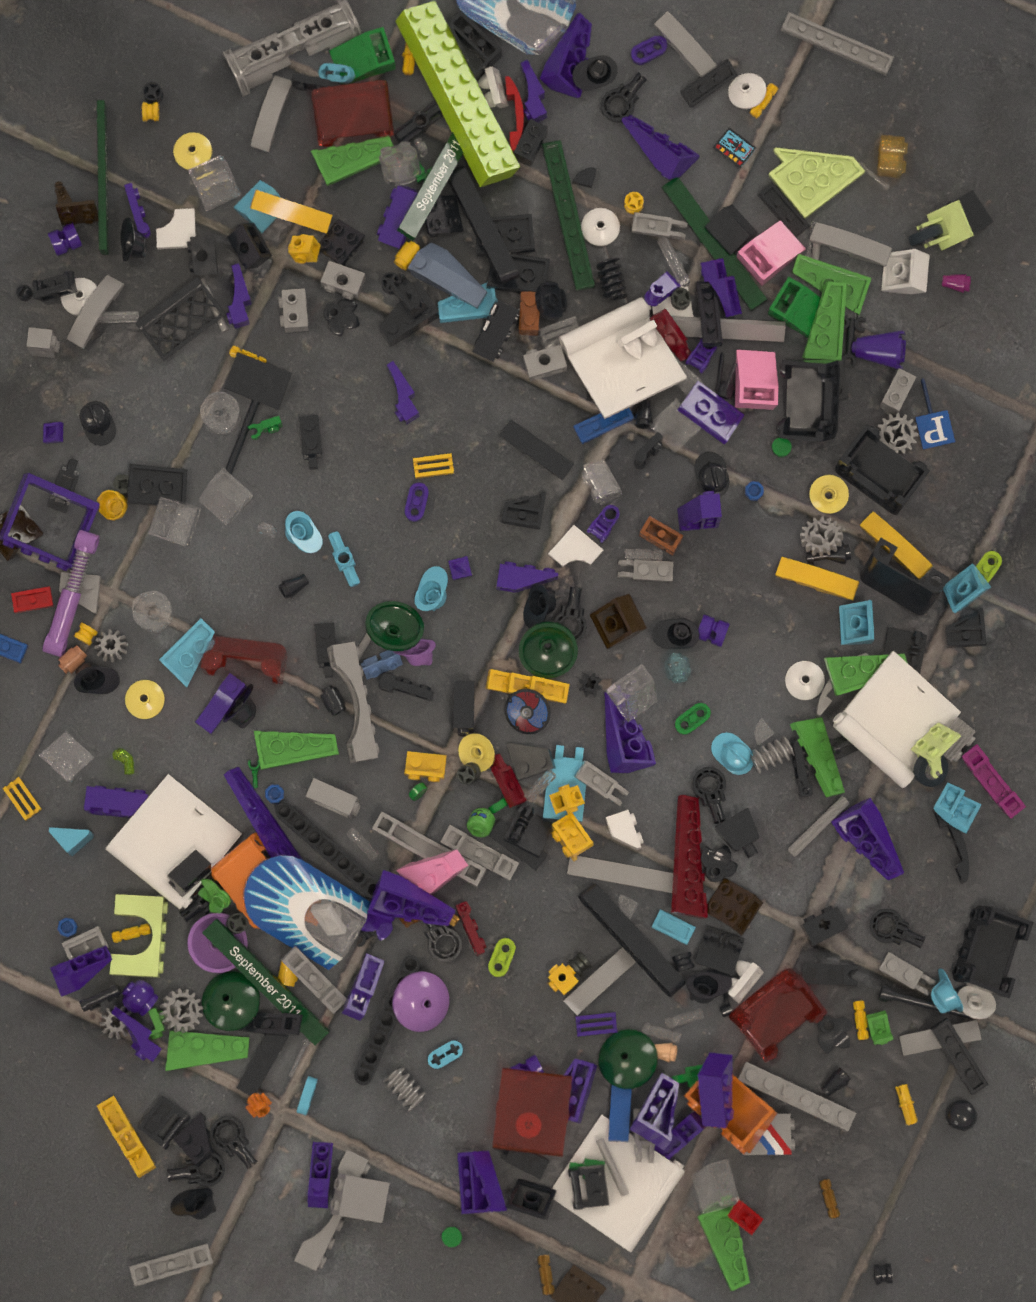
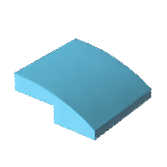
M947 782L933 809L950 825L967 834L982 804L964 797L965 790Z

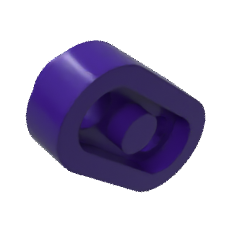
M653 36L634 46L631 51L632 61L637 65H644L662 56L667 50V41L662 36ZM659 45L661 48L656 50L654 46ZM641 53L644 57L638 58L637 55Z
M414 483L409 489L405 516L411 522L420 521L425 513L429 492L427 486L423 483ZM417 491H422L423 494L422 496L417 497L415 493ZM414 509L418 510V514L415 516L411 514V511Z

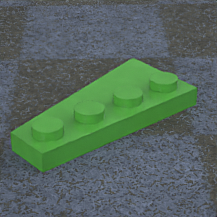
M389 136L365 140L361 143H349L339 147H327V149L311 150L327 186L397 156Z
M797 254L792 274L822 293L826 281L847 283L845 307L858 316L860 315L871 281L870 277Z
M826 281L802 358L842 360L847 283Z
M898 654L907 663L905 654ZM889 655L824 658L835 696L862 688Z
M820 717L790 724L792 730H796L799 736L797 740L800 746H804L808 754L806 758L809 764L814 766L816 770L815 776L825 796L831 797L845 793L823 718Z
M254 731L261 770L339 755L335 734Z
M170 1031L166 1071L248 1058L250 1038Z
M735 1200L697 1216L730 1291L750 1283L739 1225L727 1216L735 1205Z

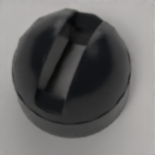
M21 285L17 288L16 294L21 301H29L32 298L33 292L29 286ZM24 288H26V290H25V292H24V294H23V297L20 296L21 293L23 292Z

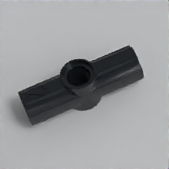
M436 100L422 111L416 112L410 120L393 132L399 144L405 146L419 134L425 133L431 125L443 117ZM417 120H424V121H425V124H424V125H418V124L416 123V121H417Z

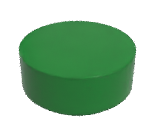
M783 438L775 439L772 444L773 454L780 458L786 457L791 451V442Z
M424 783L417 784L409 792V797L413 801L418 800L425 794L428 787Z
M503 798L488 807V809L494 814L508 804L506 799Z
M448 1227L442 1233V1241L448 1247H456L462 1240V1234L456 1227Z

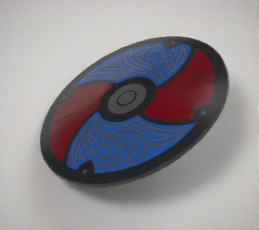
M517 690L509 696L505 704V716L508 723L520 733H539L549 723L551 716L550 706L545 697L535 690Z

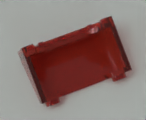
M370 81L319 88L311 91L318 145L330 147L334 145L337 138L373 133L379 138L393 136L394 126L387 81Z
M221 636L212 638L208 643L201 662V669L205 675L215 676V672L219 668H226L227 658L262 662V672L266 676L272 677L274 684L283 685L287 652L281 644Z
M786 968L735 1008L729 1015V1019L766 1063L777 1056V1044L806 1020L810 1023H817L828 1012L804 979L791 968Z

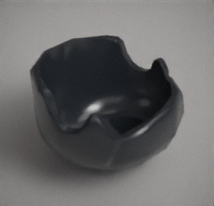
M957 1100L952 1102L946 1109V1120L952 1128L967 1131L973 1128L977 1122V1112L968 1101Z

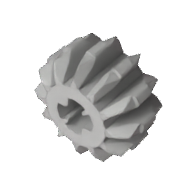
M108 629L107 636L104 632H101L103 639L96 638V641L100 644L94 646L96 650H100L97 653L98 657L103 656V661L105 662L110 657L112 663H115L116 656L119 660H122L120 653L127 654V651L123 648L129 646L127 642H123L126 639L125 635L120 636V631L118 630L113 635L111 629ZM110 642L114 644L115 648L113 650L109 648L108 644Z
M122 1006L120 1010L125 1012V1007ZM107 1008L106 1012L109 1015H101V1018L106 1019V1022H100V1026H107L102 1032L105 1034L110 1031L108 1037L111 1039L114 1037L115 1032L118 1040L121 1039L120 1032L127 1037L126 1027L121 1021L119 1022L120 1027L116 1025L113 1027L115 1023L113 1019L117 1017ZM130 1011L126 1012L129 1016L132 1014Z

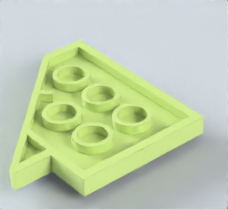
M775 148L773 152L782 164L771 171L768 176L806 219L861 177L865 170L852 156Z

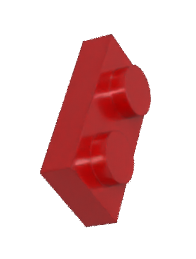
M50 586L11 593L15 614L54 607Z
M738 1200L727 1215L750 1235H753L764 1220L741 1200Z

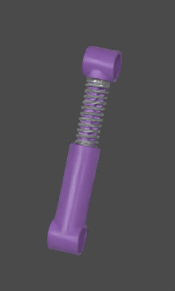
M83 530L78 532L74 548L77 549V556L74 557L76 560H73L75 563L72 564L74 566L70 570L72 573L69 574L71 576L67 580L68 584L66 585L68 586L62 589L50 631L45 638L43 652L61 657L66 651L68 635L81 597V593H79L80 584H82L81 581L84 578L83 574H86L84 571H86L85 567H88L86 564H89L87 561H89L91 554H94L97 550L100 539L99 535Z

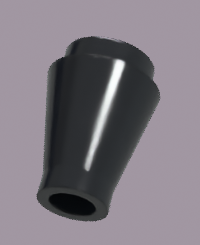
M649 399L639 402L634 418L635 427L639 429H649L651 424H653L651 401Z
M302 574L282 581V584L278 587L285 599L293 598L309 584V581Z
M842 1068L835 1069L821 1089L829 1097L831 1094L847 1086L851 1078Z

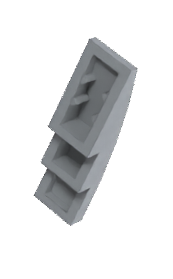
M668 11L654 23V27L667 39V43L699 77L717 66L698 42Z
M816 222L810 238L812 243L827 246L830 250L845 253L851 258L885 267L892 251L891 247L874 240Z

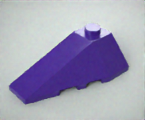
M577 13L545 63L540 77L551 90L575 98H580L583 90L575 85L573 71L578 63L588 59L586 58V49L590 46L592 24L581 13Z
M635 116L623 117L621 120L654 167L667 179L681 177L700 157V155L681 142L677 145L668 140L670 136L667 134L654 132V128Z
M606 691V747L611 773H630L654 766L656 761L652 745L643 736L641 724L638 725L633 717L634 711L623 692Z
M871 798L853 805L831 821L841 838L845 842L849 841L856 847L855 851L859 855L863 854L869 859L870 865L885 879L891 880L904 873L881 813Z
M383 870L367 913L389 920L397 917L404 918V921L408 922L415 919L422 920L426 924L448 926L455 910L404 877Z

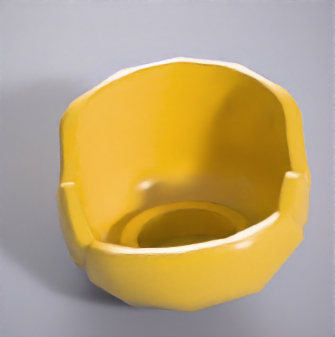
M106 490L97 498V502L100 504L98 511L108 520L116 521L122 518L127 511L128 504H126V498L118 491Z

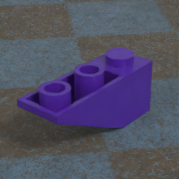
M505 562V564H500L496 590L517 593L531 588L534 584H545L557 580L558 573L551 568L537 570L532 565L518 567L516 563Z
M107 946L97 948L50 967L61 997L80 990L112 960Z
M313 1142L307 1195L308 1207L328 1208L333 1143Z

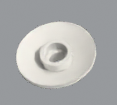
M752 73L736 77L728 89L729 99L733 105L741 109L756 107L763 101L766 95L764 80Z
M596 208L584 216L581 228L584 238L589 243L596 246H605L617 238L620 224L617 216L612 211ZM599 222H602L604 224V227L599 228L597 224Z
M75 278L77 293H83L81 298L76 297L77 293L61 297L64 308L76 316L79 315L85 303L97 288L91 280L86 278Z
M800 661L792 665L787 671L785 684L789 693L795 698L810 700L821 693L825 684V678L818 665L809 661ZM803 676H807L809 678L808 683H804L802 681Z
M965 986L958 992L963 1005V1012L966 1015L976 1019H985L994 1013L996 1001L991 993L971 986Z

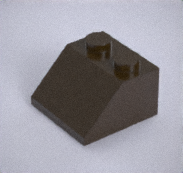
M630 593L614 598L590 614L607 649L647 629Z

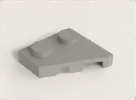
M61 572L60 593L63 588L68 586L66 584H68V577L71 576L69 575L70 573ZM83 574L84 578H82L81 588H79L81 597L78 604L97 614L101 576Z

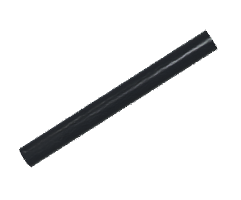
M252 400L226 466L225 473L232 475L249 431L248 426L252 424L259 406L257 401Z

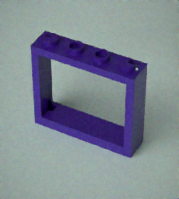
M25 473L0 532V540L3 541L2 544L4 546L20 548V552L25 555L31 556L34 554L39 556L38 560L49 564V562L57 564L56 568L63 571L72 569L71 567L74 566L72 564L75 563L73 560H76L74 557L77 556V549L74 548L75 540L67 560H64L8 536L28 484L87 509L78 532L80 530L89 532L100 504L33 474Z

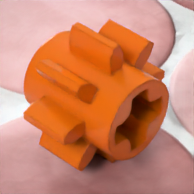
M254 1093L249 1096L247 1100L249 1105L245 1108L253 1118L256 1116L264 1117L269 1113V1105L272 1102L264 1093L261 1095Z

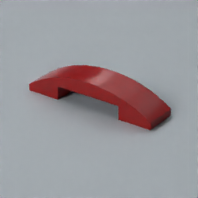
M505 76L507 101L514 100L517 131L510 132V148L514 153L523 135L524 113L521 97L516 85L509 76Z

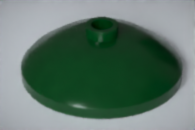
M387 601L377 604L369 611L365 621L366 632L370 639L378 646L390 651H405L415 647L422 639L424 633V623L419 613L411 606L401 602Z
M542 622L530 627L523 634L519 643V657L522 665L531 674L541 678H556L565 674L572 668L578 655L577 641L573 633L565 626L555 622ZM550 643L551 647H545L544 645Z
M235 971L224 972L214 977L206 986L202 996L204 1016L211 1025L223 1031H236L247 1026L255 1018L260 1006L259 990L242 973ZM229 995V1000L225 1002V996Z
M625 1029L612 1034L603 1043L599 1053V1068L603 1077L610 1084L620 1089H635L644 1085L652 1078L658 1064V1053L653 1041L644 1033L633 1029ZM627 1053L628 1058L626 1060H623V1054Z

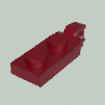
M667 309L652 315L649 318L650 321H655L657 331L661 334L672 352L675 353L681 362L687 359L691 354L686 343L688 339Z
M500 753L496 754L490 768L509 808L523 804L527 801V798L511 766H507L504 763Z
M467 901L456 905L455 908L475 955L479 957L484 955V949L487 947L482 937L479 938L476 932L479 929L475 919L471 920L469 916L471 907Z

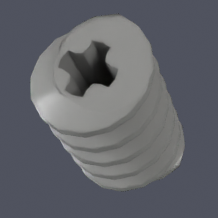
M785 736L781 737V742L777 739L774 740V746L769 742L767 743V749L764 746H760V753L753 749V756L750 754L759 774H761V767L768 771V764L776 767V760L783 764V757L790 761V754L795 757L792 747Z
M402 1067L396 1069L383 1082L389 1080L387 1088L395 1087L392 1094L400 1093L397 1100L405 1099L403 1107L410 1105L408 1112H410L423 1100L425 1092L418 1093L420 1086L413 1087L414 1079L407 1081L410 1074L402 1075L405 1069Z

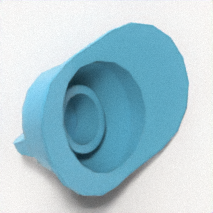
M301 511L291 512L285 520L286 538L306 553H315L320 550L323 540L310 517Z
M431 567L422 576L414 598L418 609L422 611H435L446 602L447 594L445 590L448 576L443 568Z
M727 732L715 737L711 750L719 763L729 772L736 775H742L751 770L753 762L750 754L753 756V752L739 737Z
M940 968L938 970L940 982L931 992L933 1003L941 1013L954 1009L959 1012L963 1011V1005L959 996L953 989L945 971Z

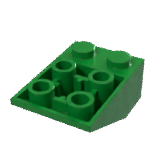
M384 27L365 32L329 50L333 64L346 65L353 68L355 76L350 83L396 69ZM340 72V76H347L348 72Z
M788 276L769 308L768 315L779 322H785L786 326L808 338L821 297L805 285Z

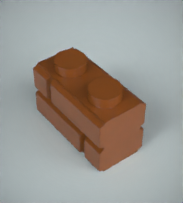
M521 292L519 335H538L539 311L535 302L536 292Z
M651 516L648 517L639 533V537L662 550L665 549L672 556L684 536Z

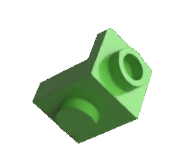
M157 1008L148 1011L155 1030L151 1031L152 1033L149 1036L152 1040L162 1037V1032L167 1031L162 1022L165 1016L159 1014L163 1011H158Z
M886 1011L866 1015L870 1037L874 1044L883 1045L893 1040Z

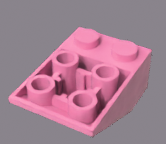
M779 221L739 250L737 258L759 284L763 286L797 257V254L805 251L806 248Z
M736 350L735 408L773 410L778 405V378L775 352Z

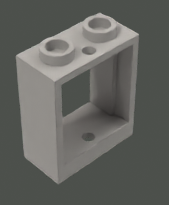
M313 778L306 794L308 801L349 819H352L353 815L357 816L361 807L358 797Z

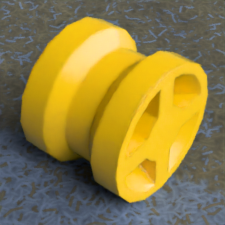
M158 102L153 104L142 103L143 121H148L149 119L159 121Z
M638 192L627 194L624 202L625 210L633 215L634 212L640 213L643 209V196Z
M81 622L79 631L75 632L73 636L90 646L92 638L98 632Z

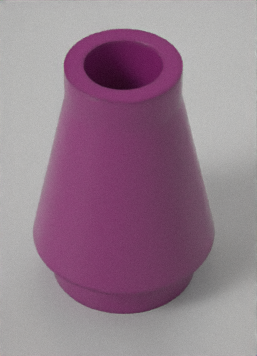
M967 274L943 276L942 287L962 293L965 291L969 292L971 276H967Z

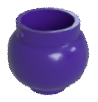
M138 980L135 983L131 981L122 991L124 1006L130 1012L139 1013L141 1016H144L152 1008L159 997L154 993L153 987L144 980Z

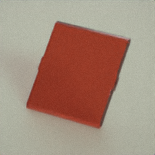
M502 1068L499 1099L495 1107L496 1122L492 1148L563 1157L566 1126L570 1118L569 1102L573 1076Z

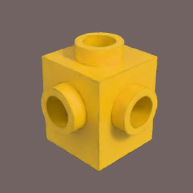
M301 234L300 236H292L288 252L297 263L317 262L321 245L313 235Z
M569 784L558 788V792L549 795L555 814L564 811L570 814L578 811V806L585 804L578 785L570 787Z
M563 963L560 966L556 964L548 971L550 974L548 976L550 980L548 985L555 992L559 990L563 995L567 994L579 982L574 976L576 972L569 965L565 967ZM563 975L566 979L565 981H559L558 977Z

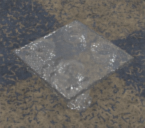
M677 398L651 424L652 429L663 436V441L674 453L690 438L701 431L700 426L677 410L681 405Z
M66 731L39 754L43 761L66 782H72L75 775L94 759Z

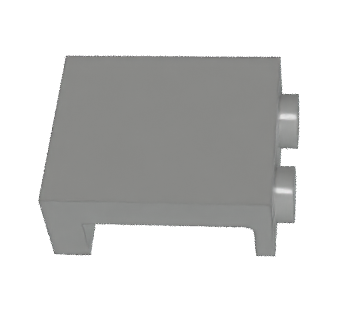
M338 1174L334 1182V1198L330 1203L331 1214L382 1223L390 1183Z

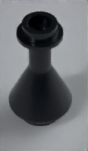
M842 542L841 546H837V552L831 550L829 556L827 553H823L822 557H820L819 553L813 556L811 550L806 553L807 564L813 566L814 561L831 560L845 565L847 560H851L849 544L844 545Z

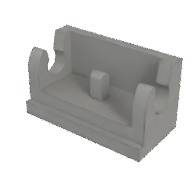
M99 926L62 943L69 960L103 946L109 948Z

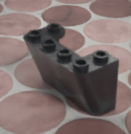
M880 538L861 570V581L917 615L926 614L943 590L949 577L932 568L922 584L888 564L898 547ZM887 546L890 549V554L880 547ZM933 576H938V577H940V578H941V583L938 582L937 580L931 579V577H933Z
M979 905L973 908L970 913L969 925L964 931L963 944L958 950L957 963L952 969L954 981L1004 998H1010L1016 979L1009 978L1007 975L1018 940L1028 941L1034 922L992 906Z

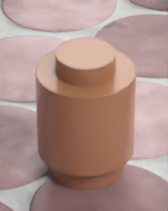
M76 645L58 659L60 661L58 666L65 673L70 672L72 674L85 662L84 659L87 655Z

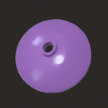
M212 913L203 916L192 926L189 932L187 946L190 957L198 967L207 972L223 973L235 968L202 934L216 918L226 926V921L230 915ZM245 930L239 934H234L247 947L248 942Z
M423 971L414 972L403 978L397 985L393 995L392 1006L395 1017L402 1026L416 1032L428 1031L439 1025L446 1016L449 1007V993L444 982L438 976ZM428 1000V1005L425 1007L424 1003Z

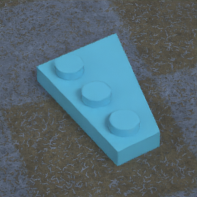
M487 283L481 285L487 291V294L478 309L453 296L439 301L440 323L487 318L496 299L495 288L487 289Z
M200 619L159 661L181 683L188 687L215 631Z

